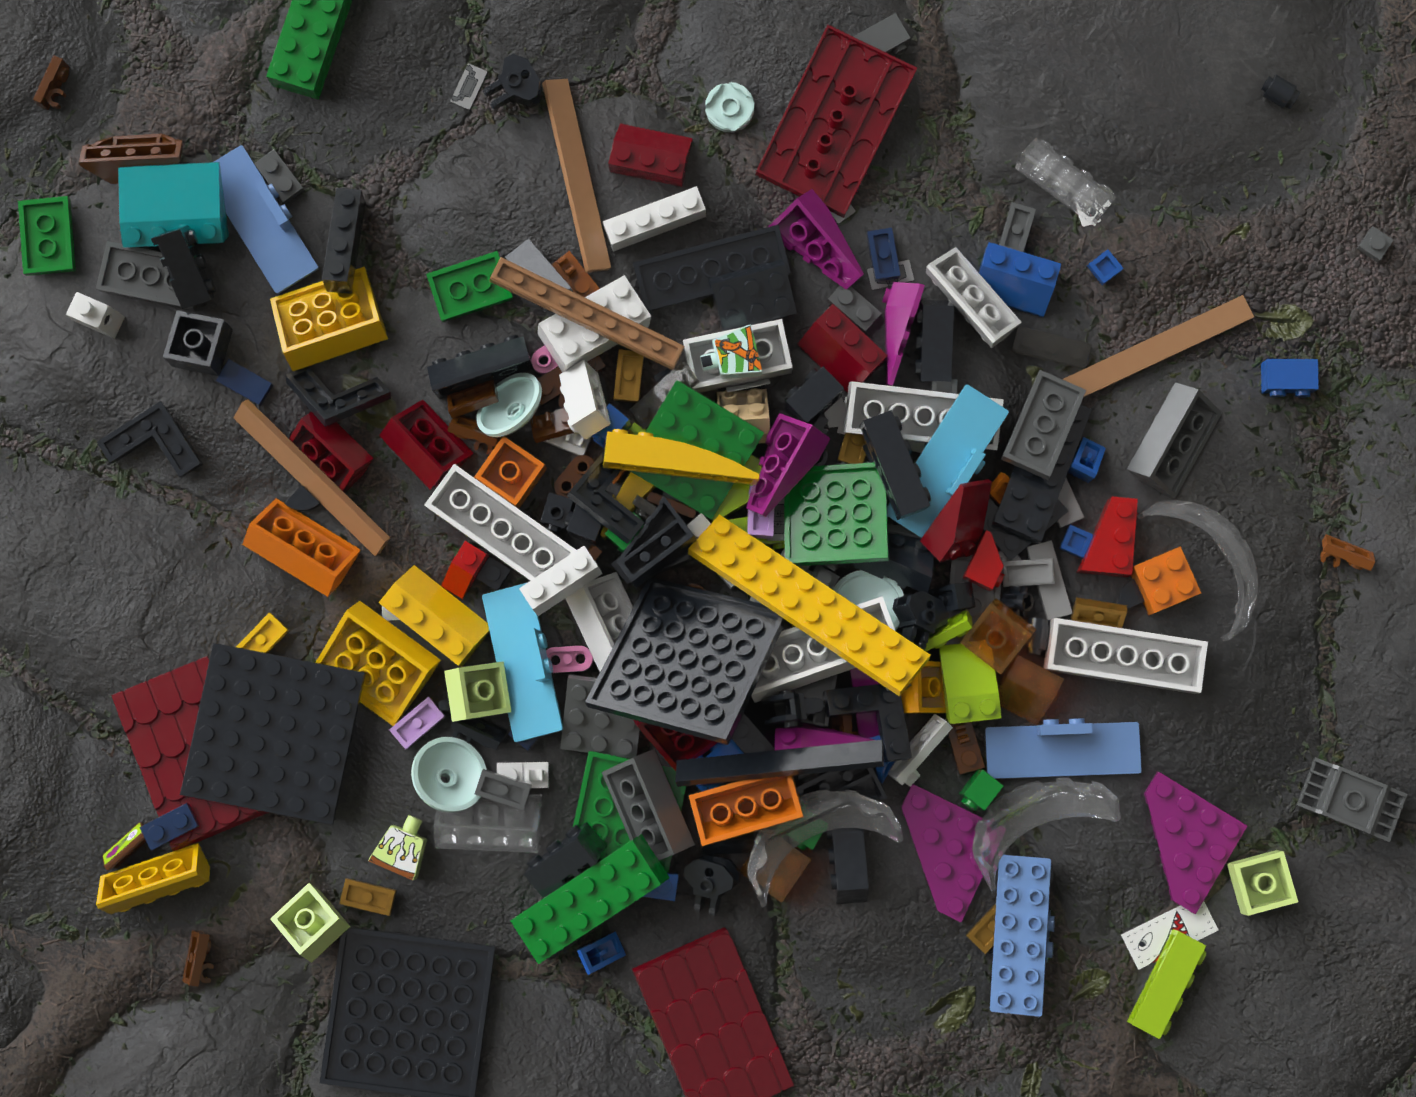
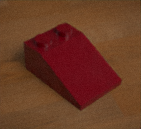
M989 479L960 484L921 538L920 542L939 562L955 560L964 556L969 557L976 551V544L981 539L992 486V482Z

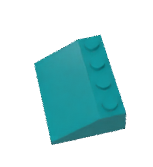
M220 162L118 168L119 223L123 248L154 246L151 238L187 225L190 230L193 229L195 231L198 244L223 243L229 237Z

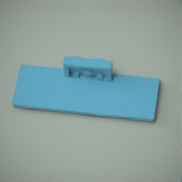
M965 385L915 462L921 471V478H919L921 484L930 493V506L924 511L897 521L889 502L887 506L888 517L922 538L959 485L969 483L968 481L974 473L977 475L985 464L983 458L986 455L983 452L1008 415V410L970 385Z
M527 583L482 595L496 662L504 661L511 712L508 713L515 742L548 735L564 729L551 674L553 673V666L546 652L547 640L544 633H542L538 615L533 611L519 589Z

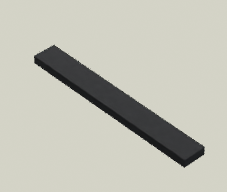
M882 740L677 760L675 782L677 787L884 767V744Z

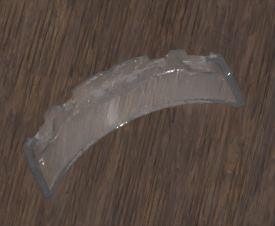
M1182 500L1158 501L1137 515V517L1142 519L1150 515H1163L1183 519L1200 527L1213 538L1233 567L1238 585V602L1235 606L1236 617L1231 631L1221 637L1223 641L1231 640L1246 627L1257 599V568L1248 543L1241 537L1239 530L1229 520L1206 506Z
M1056 778V782L1040 783L1039 781H1034L1019 786L1012 792L1006 793L994 801L987 808L988 812L981 821L978 820L972 847L974 859L990 890L993 891L996 889L995 875L1001 857L1008 847L1024 833L1042 824L1071 817H1095L1117 822L1121 819L1119 800L1107 787L1095 781H1092V784L1074 782L1070 778Z
M820 790L801 796L800 802L804 818L762 829L754 840L755 844L748 863V877L761 907L766 906L770 882L782 860L796 846L812 836L833 829L860 828L881 833L898 843L902 842V829L891 808L881 801L878 802L851 790H845V792Z

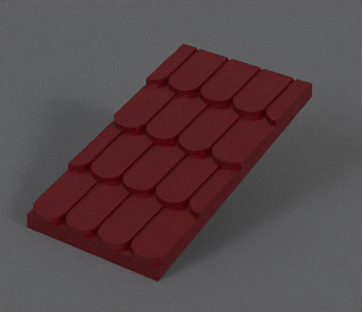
M827 24L755 175L799 197L813 189L830 212L844 218L917 71V67Z
M208 656L125 689V691L111 695L158 816L160 817L185 803H189L200 825L170 841L169 844L173 851L185 848L269 813L180 795L210 659Z
M725 927L632 968L685 1097H771L782 1090L784 1091L794 1086L733 940Z

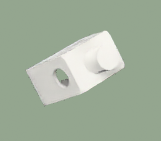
M78 292L75 294L66 313L72 321L114 339L125 318L124 315L112 307ZM110 315L108 323L104 325L106 316Z

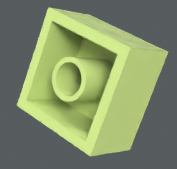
M504 661L444 671L452 722L511 712Z
M1275 850L1227 863L1241 914L1249 916L1298 902L1284 851Z
M310 883L271 918L272 922L299 955L311 963L350 927L324 894Z

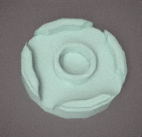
M729 82V84L722 83L717 85L710 91L706 99L705 113L709 122L716 129L723 132H736L744 129L754 115V101L751 93L738 83Z

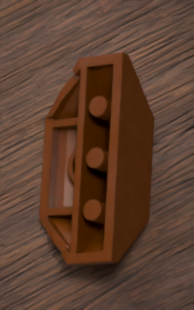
M165 134L112 136L97 141L92 145L82 146L79 165L110 184H119V167L178 164L181 159L183 143L182 140H176Z

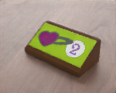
M142 822L136 824L103 854L102 858L106 870L117 869L146 843L139 828L144 825Z

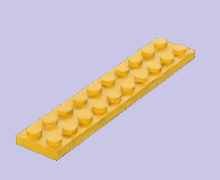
M720 514L696 539L697 541L688 548L690 556L898 696L904 692L930 659L929 653Z

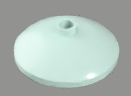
M517 373L496 384L499 402L480 408L477 412V425L484 434L490 437L512 434L533 417L539 407L542 395L541 384L535 376L529 373Z
M859 570L846 575L834 586L833 590L855 605L883 596L895 630L899 627L900 622L892 608L894 599L904 594L900 586H897L898 583L885 576L881 579Z
M440 737L429 741L416 754L411 770L412 782L417 794L430 807L447 813L461 812L473 806L481 798V796L474 795L481 772L483 769L486 770V766L479 752L466 741L454 737ZM441 776H445L448 783L442 782Z

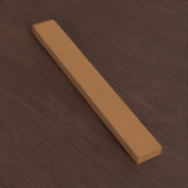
M568 79L545 80L542 85L585 272L606 271L611 268L569 82Z
M500 257L489 279V282L671 370H674L684 350V345Z
M1241 295L1062 380L1085 389L1084 397L1247 322L1253 319L1254 315L1244 296Z
M248 399L242 402L234 419L374 556L381 553L390 537Z

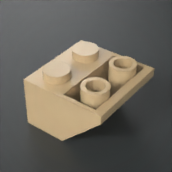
M753 388L750 390L717 392V404L764 431L759 443H765L770 431L767 389Z

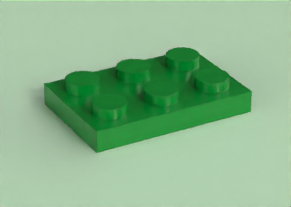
M68 196L18 201L23 274L25 276L76 271L70 198Z
M498 251L426 274L442 323L513 300L510 291L489 282L500 259Z

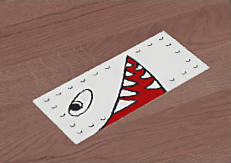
M1204 901L1196 914L1191 913L1182 906H1178L1121 934L1138 970L1158 960L1173 929L1197 941L1218 931Z

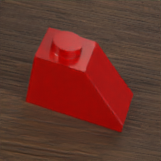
M986 530L962 579L990 592L994 587L998 588L1005 574L1001 573L1003 563L992 533Z
M465 541L452 560L441 586L464 599L476 580V576L490 556Z

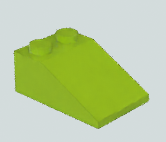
M990 640L949 644L940 647L939 655L947 722L949 724L1001 719L999 691Z

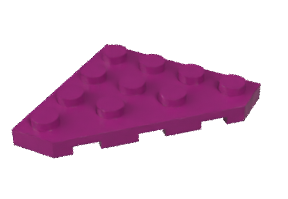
M1156 772L1144 796L1146 804H1148L1155 839H1157L1164 874L1169 886L1170 897L1173 902L1196 914L1246 830L1247 825L1162 773Z
M912 784L901 805V809L920 859L937 911L962 922L1005 829Z

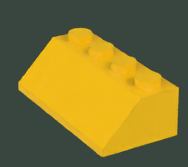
M415 565L402 575L379 601V604L460 667H463L490 632L488 623Z
M199 843L102 875L100 876L96 906L108 914L125 912L134 906L143 903L149 904L158 898L176 895L180 891L191 887L202 886L205 882L209 881L210 866Z

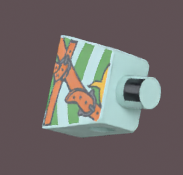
M751 324L712 341L714 353L700 356L703 371L718 367L721 379L762 376V368Z

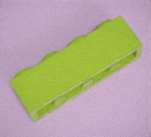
M1173 929L1127 1022L1158 1039L1162 1035L1165 1036L1171 1027L1172 1022L1169 1020L1173 1012H1177L1182 1005L1183 998L1181 996L1185 988L1188 989L1193 983L1195 977L1193 972L1196 966L1201 965L1206 956V951H1204L1206 945Z

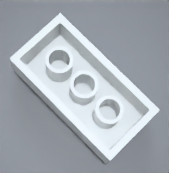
M625 275L585 297L646 328L649 327L651 315ZM554 314L538 323V335L562 373L583 359L588 362L617 345V343L558 314Z
M782 319L751 325L762 368V376L721 379L718 367L703 371L700 356L714 353L712 341L739 328L684 339L683 345L685 346L684 351L692 388L701 393L791 374L793 367Z

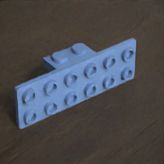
M240 145L214 161L220 162L226 214L275 293L280 294L319 269L318 265L289 220L292 218L291 213L285 204L280 206L276 200L279 197L278 192L272 183L266 184L245 148Z
M1084 718L1069 719V724H1059V719L1043 720V725L985 728L987 773L994 779L1141 773L1142 771L1138 722L1092 724L1085 723Z
M1013 855L999 856L990 997L991 1012L1039 1017L1043 1014L1045 964L1048 962V958L1053 957V942H1049L1050 931L1054 932L1055 916H1051V910H1049L1051 859Z

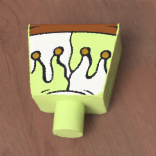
M408 815L403 828L391 825L368 861L408 879L416 880L427 842L426 838L417 835L422 820Z

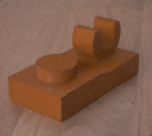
M570 251L551 264L569 284L574 293L586 297L600 289Z
M1325 534L1322 540L1321 562L1324 563L1328 556H1334L1333 567H1338L1342 558L1356 569L1362 570L1364 568L1371 571L1375 564L1373 552Z

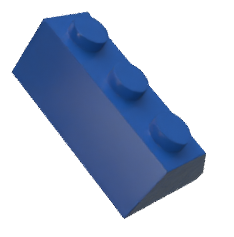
M989 242L978 273L1008 307L1044 317L1055 288L1061 263Z

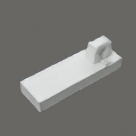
M934 714L910 741L912 758L896 761L888 775L901 785L905 783L911 787L920 777L916 769L953 727L947 721Z

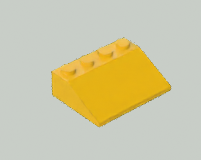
M365 267L355 270L352 294L327 292L323 281L270 298L282 351L292 371L388 339Z
M359 601L346 610L315 663L366 673L360 702L394 726L428 682L441 660L363 602Z

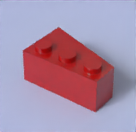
M1112 496L1106 501L1095 527L1094 536L1076 573L1129 577L1132 575L1138 499Z

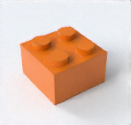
M503 436L474 478L519 509L545 473L547 467L540 460Z
M1181 546L1133 566L1131 577L1135 579L1145 601L1143 604L1148 615L1201 594Z

